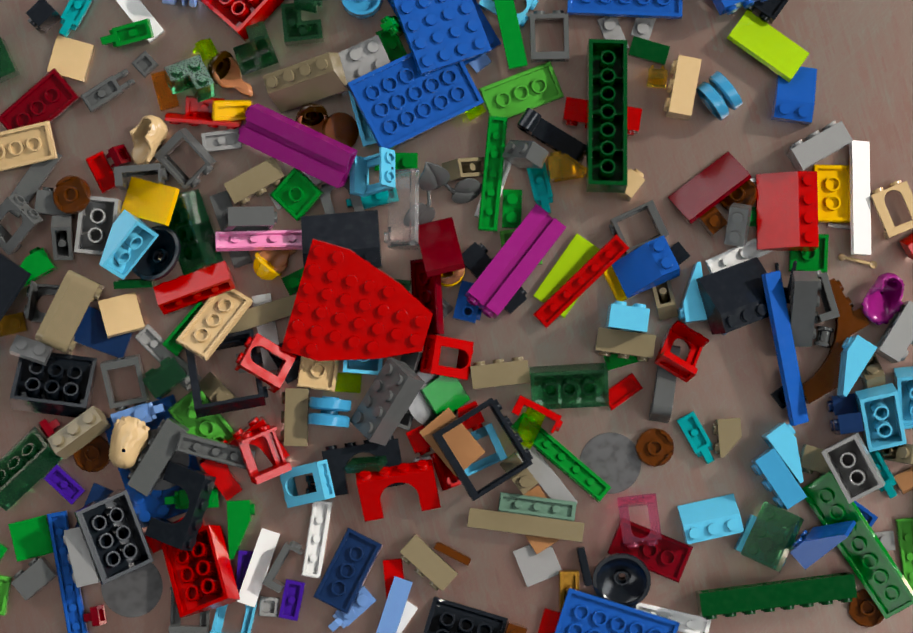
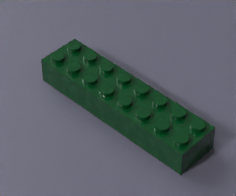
M589 39L587 46L586 192L625 193L627 188V40Z
M850 572L696 591L698 614L706 620L716 619L717 615L721 614L725 617L737 616V612H742L744 615L756 614V610L773 612L777 607L783 610L795 609L794 605H799L803 608L813 607L814 603L817 602L821 605L833 604V600L841 601V603L852 602V598L857 597L855 576Z

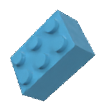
M768 448L750 460L753 464L751 465L752 470L756 475L763 478L764 481L761 483L767 491L773 493L774 497L772 499L778 508L788 510L807 497L775 448Z

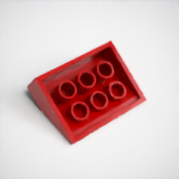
M284 0L200 1L246 42Z
M817 171L756 174L757 250H816L819 247Z
M208 524L201 527L192 551L180 550L166 543L161 544L180 618L222 607L240 600L221 526Z

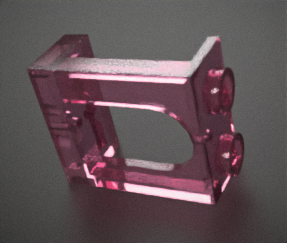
M656 493L617 498L623 541L622 546H627L628 549L639 547L638 544L646 543V546L658 545V542L662 540ZM647 505L650 521V533L647 537L637 538L633 535L628 507Z

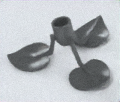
M426 162L418 184L421 189L427 191V204L418 203L414 205L404 219L405 226L415 227L416 225L429 223L434 219L436 212L434 208L430 207L431 190L438 189L444 185L453 193L452 200L454 202L467 203L479 196L482 191V184L476 179L466 178L459 181L455 185V189L448 185L450 180L449 172L437 164Z

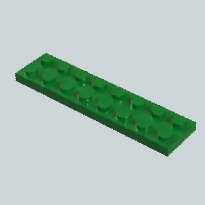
M830 470L802 487L807 496L805 499L823 525L852 520L856 522L849 536L839 543L837 547L885 619L913 605V589L854 502L848 503L832 471Z

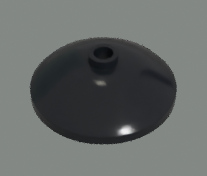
M152 227L159 236L132 269L143 280L156 281L165 277L178 262L181 252L180 240L178 235L168 227Z
M616 553L609 555L598 563L593 573V587L597 596L630 607L637 605L647 596L650 590L651 576L647 566L642 560L631 554ZM623 573L625 577H620L619 574Z

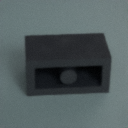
M38 0L26 12L30 17L28 22L38 31L42 29L45 33L61 19V15L46 0Z

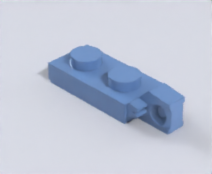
M152 402L143 403L110 414L113 425L122 416L136 417L141 421H145V423H149L157 419L156 414L164 412L165 408L162 403L153 406Z
M363 586L349 614L337 609L335 614L332 615L335 620L328 627L332 632L340 625L344 629L377 600Z

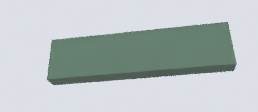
M500 492L498 511L575 521L577 502Z

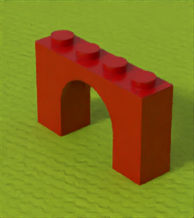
M256 416L248 422V426L243 430L242 428L237 429L232 433L233 437L220 442L238 446L236 440L241 438V434L252 431V433L259 430L258 427L267 424L262 416L259 418ZM261 436L251 440L249 444L259 447L272 465H275L266 439ZM278 439L284 458L286 459L290 456L289 452ZM201 458L199 461L201 467L207 474L216 477L215 486L227 501L243 490L227 464Z
M422 459L418 462L401 463L396 466L381 467L380 469L364 470L356 473L357 488L365 522L384 518L380 497L383 490L394 483H407L413 486L418 492L422 511L441 508L432 459Z

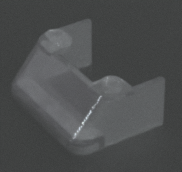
M419 168L395 170L396 188L388 190V232H384V243H388L389 249L419 250Z

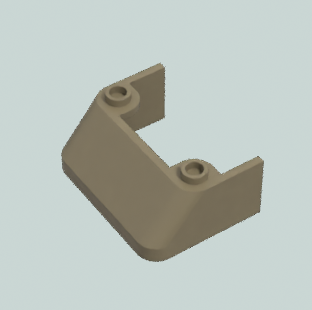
M69 270L36 333L35 340L71 355L77 343L74 341V335L90 303L100 298L105 286Z

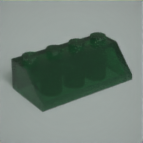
M199 189L180 193L170 224L167 227L173 230L179 237L181 252L178 261L183 275H187L222 262L223 258L221 252H216L215 234Z
M606 363L530 367L531 401L547 409L609 406L608 368Z
M36 427L28 432L0 459V507L5 511L13 506L62 459L54 453L46 437Z

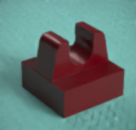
M124 144L110 148L108 150L109 153L106 155L107 159L112 158L114 162L111 165L112 168L132 162Z
M43 419L38 423L39 428L47 439L61 425L57 419L49 423L46 419Z
M104 604L90 607V612L83 614L84 622L92 621V626L106 624Z

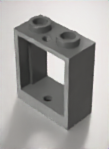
M554 10L553 13L545 14V11H534V14H530L531 63L549 61L569 62L568 13H564L563 10ZM563 20L564 51L536 52L535 21Z
M187 128L178 130L154 155L184 189L195 188L201 182L200 178L203 175H208L214 169L212 166L217 162ZM184 140L205 162L190 179L169 157Z
M653 200L610 220L609 228L613 236L617 234L625 243L626 240L617 224L618 222L647 209L658 235L629 248L625 252L626 255L646 242L663 235L665 237L669 235Z
M274 206L227 207L222 213L223 231L271 230L275 223H277V212H274Z
M140 354L106 360L100 363L110 409L115 408L116 411L126 409L127 405L134 404V406H137L149 400L150 397ZM135 365L142 396L115 401L108 370Z

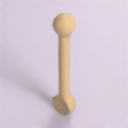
M843 253L838 255L840 261L848 260L868 265L872 269L877 267L876 261L868 262L845 256Z

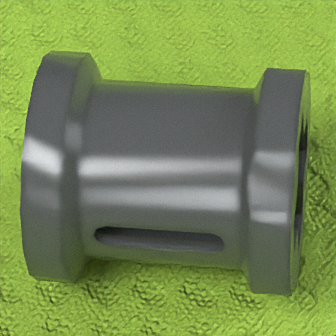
M817 326L818 334L814 345L830 348V337L834 329Z

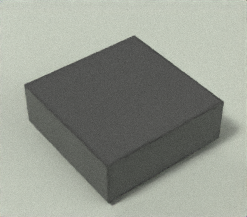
M146 51L131 63L144 78L159 66Z

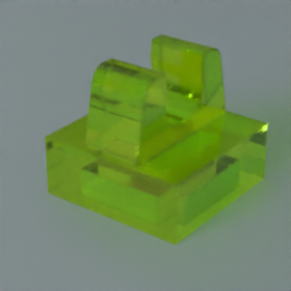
M210 38L195 43L196 47L193 49V53H200L201 58L198 59L199 62L209 60L218 54Z

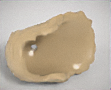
M153 115L144 116L139 124L129 131L134 143L131 161L135 165L149 164L168 133L167 125L161 118Z
M122 416L121 419H117L116 423H114L108 456L115 467L127 469L135 465L141 451L148 444L147 439L149 438L148 431L150 428L146 426L145 421H141L136 417Z

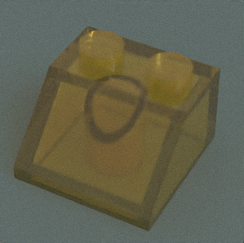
M556 151L547 156L546 166L550 183L586 177V167L568 154H561V151Z

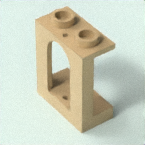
M901 180L890 183V188L884 190L883 187L872 191L873 195L870 196V199L873 201L885 230L883 232L885 239L913 228V194L907 181L901 183ZM892 190L898 191L902 195L912 218L911 221L896 227L884 201L886 193Z

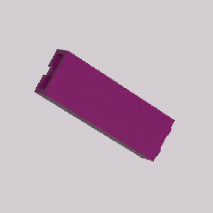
M258 103L247 108L244 115L246 123L241 125L238 132L240 135L238 138L239 142L336 188L346 184L358 150Z
M536 204L464 295L467 297V301L473 306L477 305L480 307L482 313L488 318L493 317L496 319L560 237L566 226L557 219H553L548 215V212Z

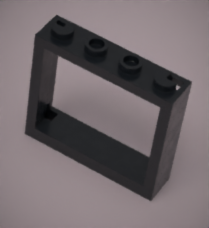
M253 329L229 333L216 350L244 345L249 336H254ZM254 347L251 350L253 362L257 365L263 364L261 352L257 353V347ZM186 349L194 409L197 418L266 405L265 398L269 397L267 386H263L262 380L257 377L255 378L258 394L203 404L196 355Z
M489 398L432 434V437L472 501L480 498L533 464L531 461L533 457L528 449L524 450L521 445L523 442L518 432L514 433L512 431V422L508 416H503L500 411L503 409L497 399L493 400V398ZM489 406L523 462L476 491L442 435Z

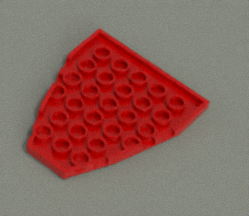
M313 238L281 350L317 361L381 359L420 352L423 350L433 313L407 291L401 283L373 266L369 261L364 260L353 250Z

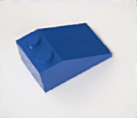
M800 66L790 82L777 74L771 120L808 126L812 123L817 69Z
M664 235L646 242L611 265L627 298L680 276V267Z
M852 520L813 527L809 531L805 529L792 543L794 547L790 553L806 570L845 540L856 525V522Z

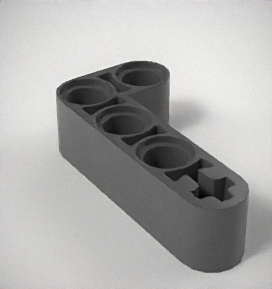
M672 345L670 352L679 357L680 346ZM658 365L649 421L668 423L672 414L677 377Z

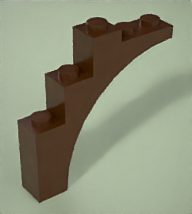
M835 278L829 281L840 317L835 318L833 342L827 357L810 379L802 384L807 404L838 388L840 357L844 349L841 347L843 342L850 335L870 325L868 318L865 317L861 308L853 311L852 307L854 305L849 297H845L842 292L844 288L839 280L836 281Z

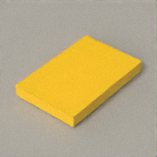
M813 165V171H817L818 223H850L849 165Z
M131 176L120 213L125 209L137 218L169 226L180 189Z

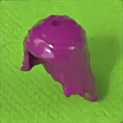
M885 273L877 278L861 303L863 314L869 321L876 323V325L888 324L889 320L894 317V314L897 311L900 312V308L903 305V291L905 290L903 280L892 273Z

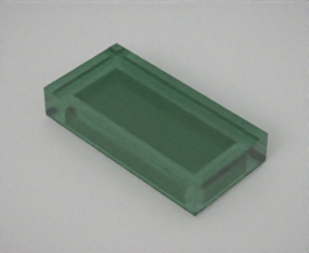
M386 456L352 458L346 465L345 471L346 474L360 473L361 471L377 472L381 471L388 461Z

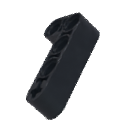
M530 108L525 110L517 123V127L576 164L581 165L586 157V144L544 120L536 111Z

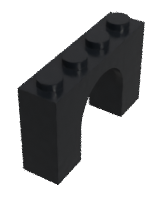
M392 435L386 446L363 440L364 444L356 445V442L345 443L344 448L337 449V445L325 447L326 451H322L323 460L327 459L335 496L349 494L346 466L348 461L358 453L367 452L375 455L381 461L383 467L401 464L399 440L394 439V435ZM394 483L388 487L404 485L406 483Z
M169 461L163 480L184 489L189 500L188 511L184 518L177 523L159 517H150L145 535L180 550L192 551L197 541L198 531L203 523L202 519L205 510L209 505L208 501L211 492L215 487L216 477L181 463Z

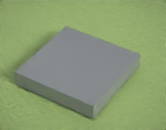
M530 544L513 551L527 587L559 575V571L562 570L552 545L539 554H536Z

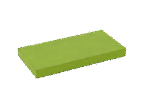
M748 9L727 37L732 43L788 82L791 81L810 54Z
M576 234L533 297L545 303L600 249L579 234ZM577 299L561 314L562 317L565 318Z

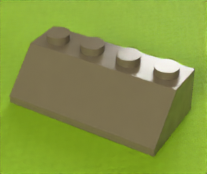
M327 52L263 75L267 94L281 113L349 90L339 53Z

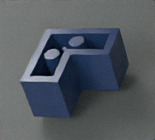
M855 393L848 394L847 397L842 398L838 396L829 397L830 401H827L828 412H832L833 420H830L831 431L835 432V435L864 431L861 412L857 410Z

